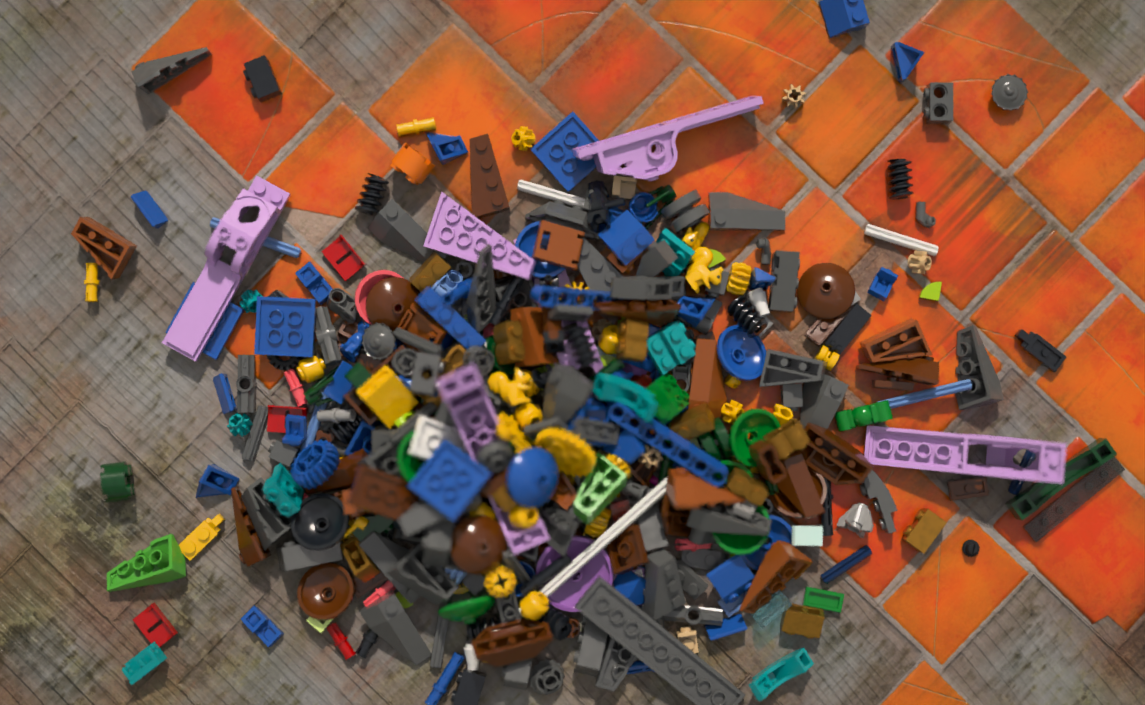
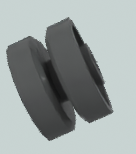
M697 190L687 193L661 210L666 220L678 216L670 224L674 234L685 229L687 230L710 214L705 204L693 208L701 200Z

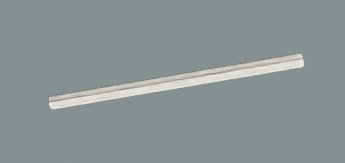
M667 478L538 592L544 593L548 598L666 494Z

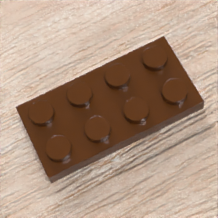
M359 465L347 504L398 521V518L422 499V497L408 487L409 483L406 480Z

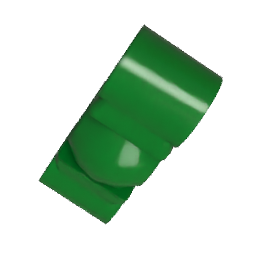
M889 400L839 411L834 415L838 432L893 419Z

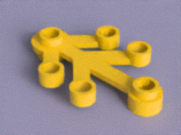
M502 412L497 416L500 422L497 424L496 432L498 436L503 440H510L517 447V454L525 449L534 448L533 445L535 443L524 432L518 431V422L515 421L513 414L508 417L506 413Z

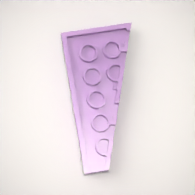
M441 192L423 245L424 247L477 263L479 252L489 244L492 246L493 269L528 280L531 279L536 264L535 260L445 193Z

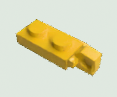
M218 514L212 520L208 517L179 544L182 553L189 561L195 558L219 534L218 532L221 529L218 526L225 520L221 514Z

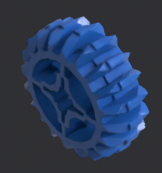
M321 439L318 442L315 440L313 444H308L305 449L303 448L302 452L298 453L297 458L293 460L294 463L291 465L292 469L290 471L291 477L303 488L311 489L312 487L316 488L318 484L322 485L325 480H328L333 475V471L337 470L336 465L340 463L339 451L327 440L323 441Z

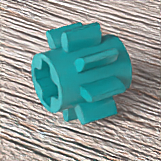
M257 289L254 291L247 290L241 295L243 301H240L239 304L246 313H256L257 296H262Z
M237 413L229 418L227 427L234 437L238 434L243 437L250 432V426L253 423L246 413L242 416Z

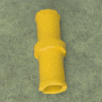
M434 117L419 121L414 119L413 122L396 124L398 136L412 133L417 135L422 131L436 129Z
M86 263V280H84V285H86L85 302H98L97 290L100 281L98 280L99 265L97 263Z

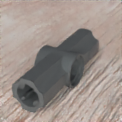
M317 307L315 316L316 337L319 347L322 349L326 366H333L342 362L337 344L338 338L334 325L332 326L328 307Z
M238 355V379L236 380L237 413H255V388L257 385L255 380V355ZM245 379H249L251 383L248 389H244L242 386V382Z
M682 605L664 615V621L722 626L723 608ZM696 610L699 616L696 619H691L688 616L689 611Z

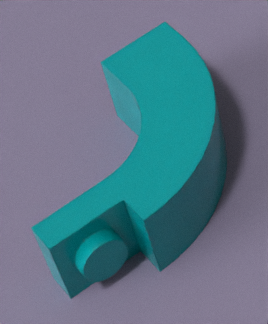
M597 373L592 391L600 399L616 401L627 405L644 421H652L658 405L654 401L655 395L630 380L615 375Z
M803 647L761 670L752 678L753 681L748 685L759 702L764 700L782 683L805 673L814 663Z

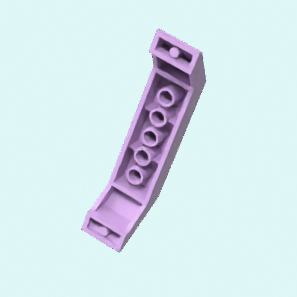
M474 364L437 380L471 459L477 460L476 455L481 448H484L485 444H490L492 441L497 442L498 440L507 442L506 439H501L496 432L499 421ZM489 496L514 555L550 539L539 513L538 520L533 527H514L509 519V511L505 513L495 500Z

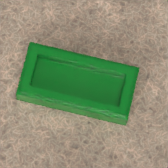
M806 586L802 605L841 613L844 594Z

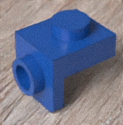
M881 267L874 276L867 293L884 302L898 275L889 269Z
M288 414L285 417L286 435L282 438V443L289 444L290 446L301 445L307 438L306 416Z

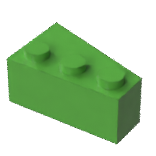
M599 452L595 455V466L591 473H588L573 503L574 514L587 525L627 485V474Z

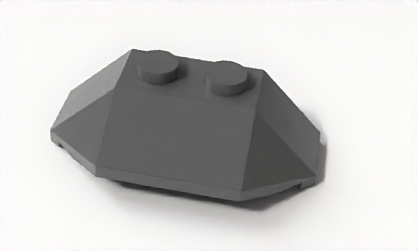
M555 200L554 202L549 201L525 216L527 221L533 223L541 220L553 222L585 232L584 238L599 241L598 232H593L590 229L587 212H584L582 207L575 205L572 208L567 207L565 202Z

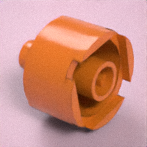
M406 142L391 160L392 164L390 165L396 171L403 174L406 173L405 178L416 185L422 184L436 166L419 151L413 150Z

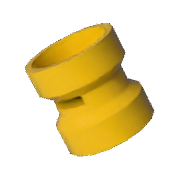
M823 345L814 359L827 361L826 369L831 371L840 355L829 351L828 347Z

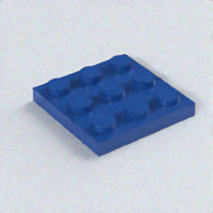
M572 112L530 150L563 188L569 192L596 169L594 157L588 160L579 159L573 156L572 149L599 140L580 118Z
M193 282L190 286L186 296L184 297L180 307L178 308L175 316L173 317L165 333L169 331L176 316L178 315L180 309L182 308L184 302L190 294L193 286L195 285V282ZM230 302L202 353L218 360L244 309Z
M257 296L254 354L314 357L316 299Z
M444 439L408 484V487L452 521L456 522L492 474Z

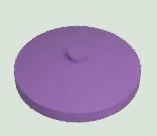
M574 535L566 553L573 561L595 540L581 535ZM550 545L543 550L538 559L536 575L561 556ZM603 548L548 597L549 603L560 610L580 612L575 608V604L598 576L612 585L613 569L607 551Z

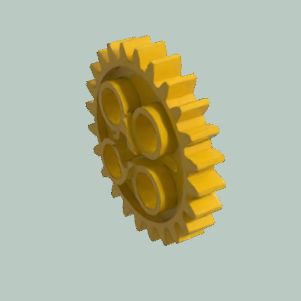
M549 427L548 430L543 429L542 432L540 431L534 442L536 444L535 448L543 449L551 454L557 464L558 472L561 473L563 471L566 476L569 473L573 477L576 474L579 477H582V475L587 476L596 464V457L593 456L595 452L590 450L591 446L585 445L586 441L579 440L580 436H573L571 431L568 434L565 429L560 431L557 427L554 430Z

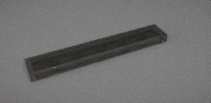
M1114 456L1103 465L1086 474L1025 524L1023 528L1035 542L1039 541L1125 470L1124 467Z

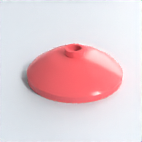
M378 270L368 274L361 280L355 292V306L361 318L368 324L372 325L367 317L365 307L368 293L372 287L385 278H403L401 275L389 270ZM399 304L395 305V311L400 309Z

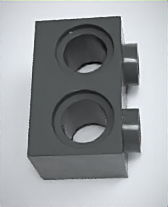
M930 82L923 92L924 100H926V107H924L923 111L926 124H950L953 121V83ZM934 90H939L942 93V97L937 98L934 95ZM934 109L941 110L942 116L937 117L934 114Z

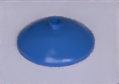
M540 221L526 226L518 235L515 243L517 248L531 258ZM543 234L540 249H547L550 234ZM535 260L536 264L532 276L544 278L546 275H551L555 277L566 268Z
M738 325L725 329L717 341V353L722 366L736 379L742 381L756 379L762 374L766 358V349L758 335L754 338H749L747 332H744L742 327Z
M528 448L517 454L512 460L507 473V487L511 497L519 505L528 508L539 507L546 503L553 495L558 483V468L554 458L547 451L540 448Z
M768 514L771 520L768 536L769 542L764 543L762 547L753 553L741 555L744 562L757 571L765 554L777 540L792 545V527L788 522L776 515Z

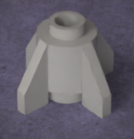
M863 503L853 504L839 518L836 526L847 528L856 532L860 538H864L865 533H871L874 526L871 511Z

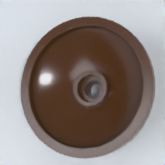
M819 263L808 268L799 280L797 295L801 306L807 313L820 319H832L844 314L852 305L855 297V284L851 275L841 266L833 263ZM829 285L830 289L824 290L823 286Z
M389 277L379 281L372 287L366 299L365 308L369 321L372 325L383 323L392 332L395 331L406 311L410 309L411 304L416 303L414 299L420 292L410 281L404 278ZM399 304L400 309L395 311V305Z
M807 465L823 505L827 495L826 482L821 474ZM780 490L775 495H769L773 507L779 513L790 518H805Z
M473 515L462 520L453 530L450 554L454 563L463 571L475 575L485 574L494 570L504 559L502 553L507 551V539L501 525L495 519L485 515ZM485 543V548L481 550L480 545Z
M334 563L319 564L309 569L301 578L297 589V598L301 609L308 616L317 620H330L338 617L346 611L354 596V583L351 575L342 566ZM332 592V596L327 598L328 593Z

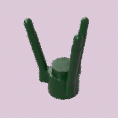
M670 185L660 186L658 189L648 192L651 195L656 194L657 197L646 204L647 208L658 201L666 204L658 211V215L653 221H650L645 226L646 230L662 214L661 210L671 204L673 199L677 197Z
M339 366L335 367L319 382L303 393L311 406L316 404L319 407L324 403L334 401L330 398L321 400L324 396L320 390L334 380L331 376L335 374Z

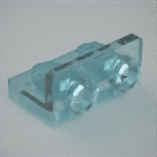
M781 590L774 592L771 595V600L754 614L750 613L761 628H764L792 606V603Z

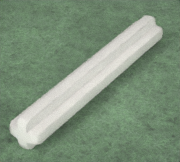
M519 180L517 189L520 191L584 208L585 198L524 180Z
M868 224L864 231L865 235L916 251H925L932 256L938 253L939 247L877 226Z

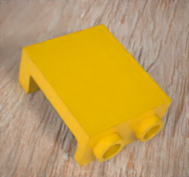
M386 365L356 391L389 429L395 425L394 422L399 417L411 411L418 403L399 378Z

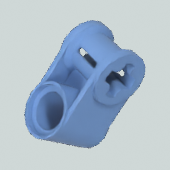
M450 270L432 286V289L442 298L443 294L455 289L457 284L463 281V276L456 270Z

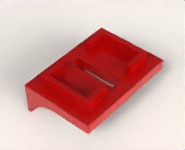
M341 234L333 243L321 251L345 281L366 266L365 262ZM351 251L352 254L349 257H347L339 265L336 263L338 260H340L343 256H345L348 252Z
M267 405V432L286 433V410H290V415L306 416L307 423L308 408Z
M155 602L133 619L150 643L155 641L159 647L178 633ZM162 619V624L152 632L148 631L149 628Z

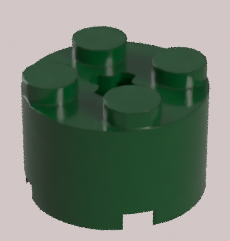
M126 461L101 465V468H104V472L100 473L103 495L107 494L108 499H104L105 502L130 500L131 496L135 495V486L130 483V476H133L132 465H127Z

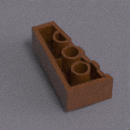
M488 134L469 139L472 214L481 219L510 210Z

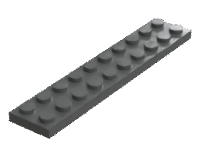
M598 576L575 604L576 609L694 704L738 705L744 698L745 694L602 577Z

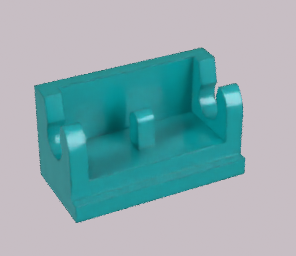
M154 641L125 663L122 671L130 681L129 683L133 685L167 659V657Z

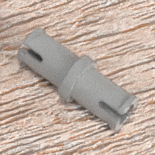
M333 408L332 410H319L317 412V420L319 422H353L356 419V411L354 409L341 410L340 408Z

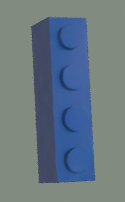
M427 286L414 299L466 351L472 346L481 347L486 342L450 305H445L447 302L443 303L442 298L431 287Z

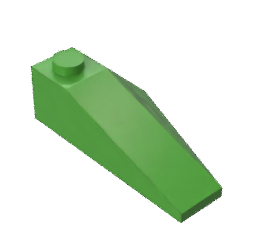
M169 534L150 542L149 547L143 551L140 549L129 561L125 560L107 573V591L112 592L160 584L186 577L185 557L174 535Z

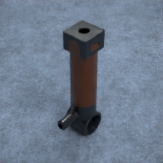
M546 275L544 278H539V285L559 287L558 275L555 277ZM541 305L545 353L565 352L562 320L549 319L548 312L554 307Z

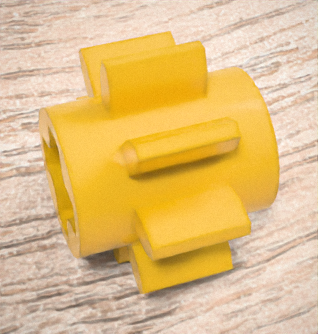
M520 126V130L515 129L512 134L514 147H519V150L527 151V147L532 148V145L535 143L533 130H528V127Z
M731 400L730 403H725L721 408V415L724 416L722 420L733 425L736 419L745 412L742 409L743 405L734 400Z

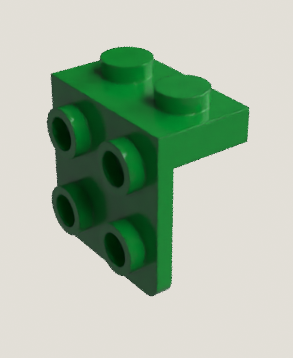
M668 373L659 377L646 388L655 395L654 401L658 403L655 416L663 425L689 404L688 393L677 385L676 379Z

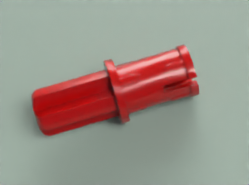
M336 622L330 624L327 627V631L333 638L334 645L338 646L345 660L349 659L356 653L347 640L348 636H344Z

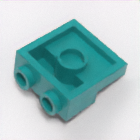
M665 228L656 242L660 243L662 240H665L678 258L664 268L662 272H664L665 276H681L694 256L695 251Z
M678 321L666 324L647 338V353L660 375L666 374L675 366L682 365L696 355L694 342L691 339H687L684 334L686 333V328L682 323H678Z
M280 463L274 467L272 477L265 481L262 491L266 498L276 505L278 511L288 518L300 510L305 491L293 480L292 475Z

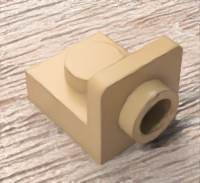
M691 626L681 627L680 631H676L679 641L694 653H699L695 629H691Z

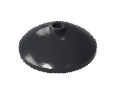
M326 493L313 494L302 500L300 510L294 513L291 518V530L295 539L302 546L311 550H325L333 547L344 537L349 525V514L345 515L343 502L337 497ZM323 523H326L324 528H320Z

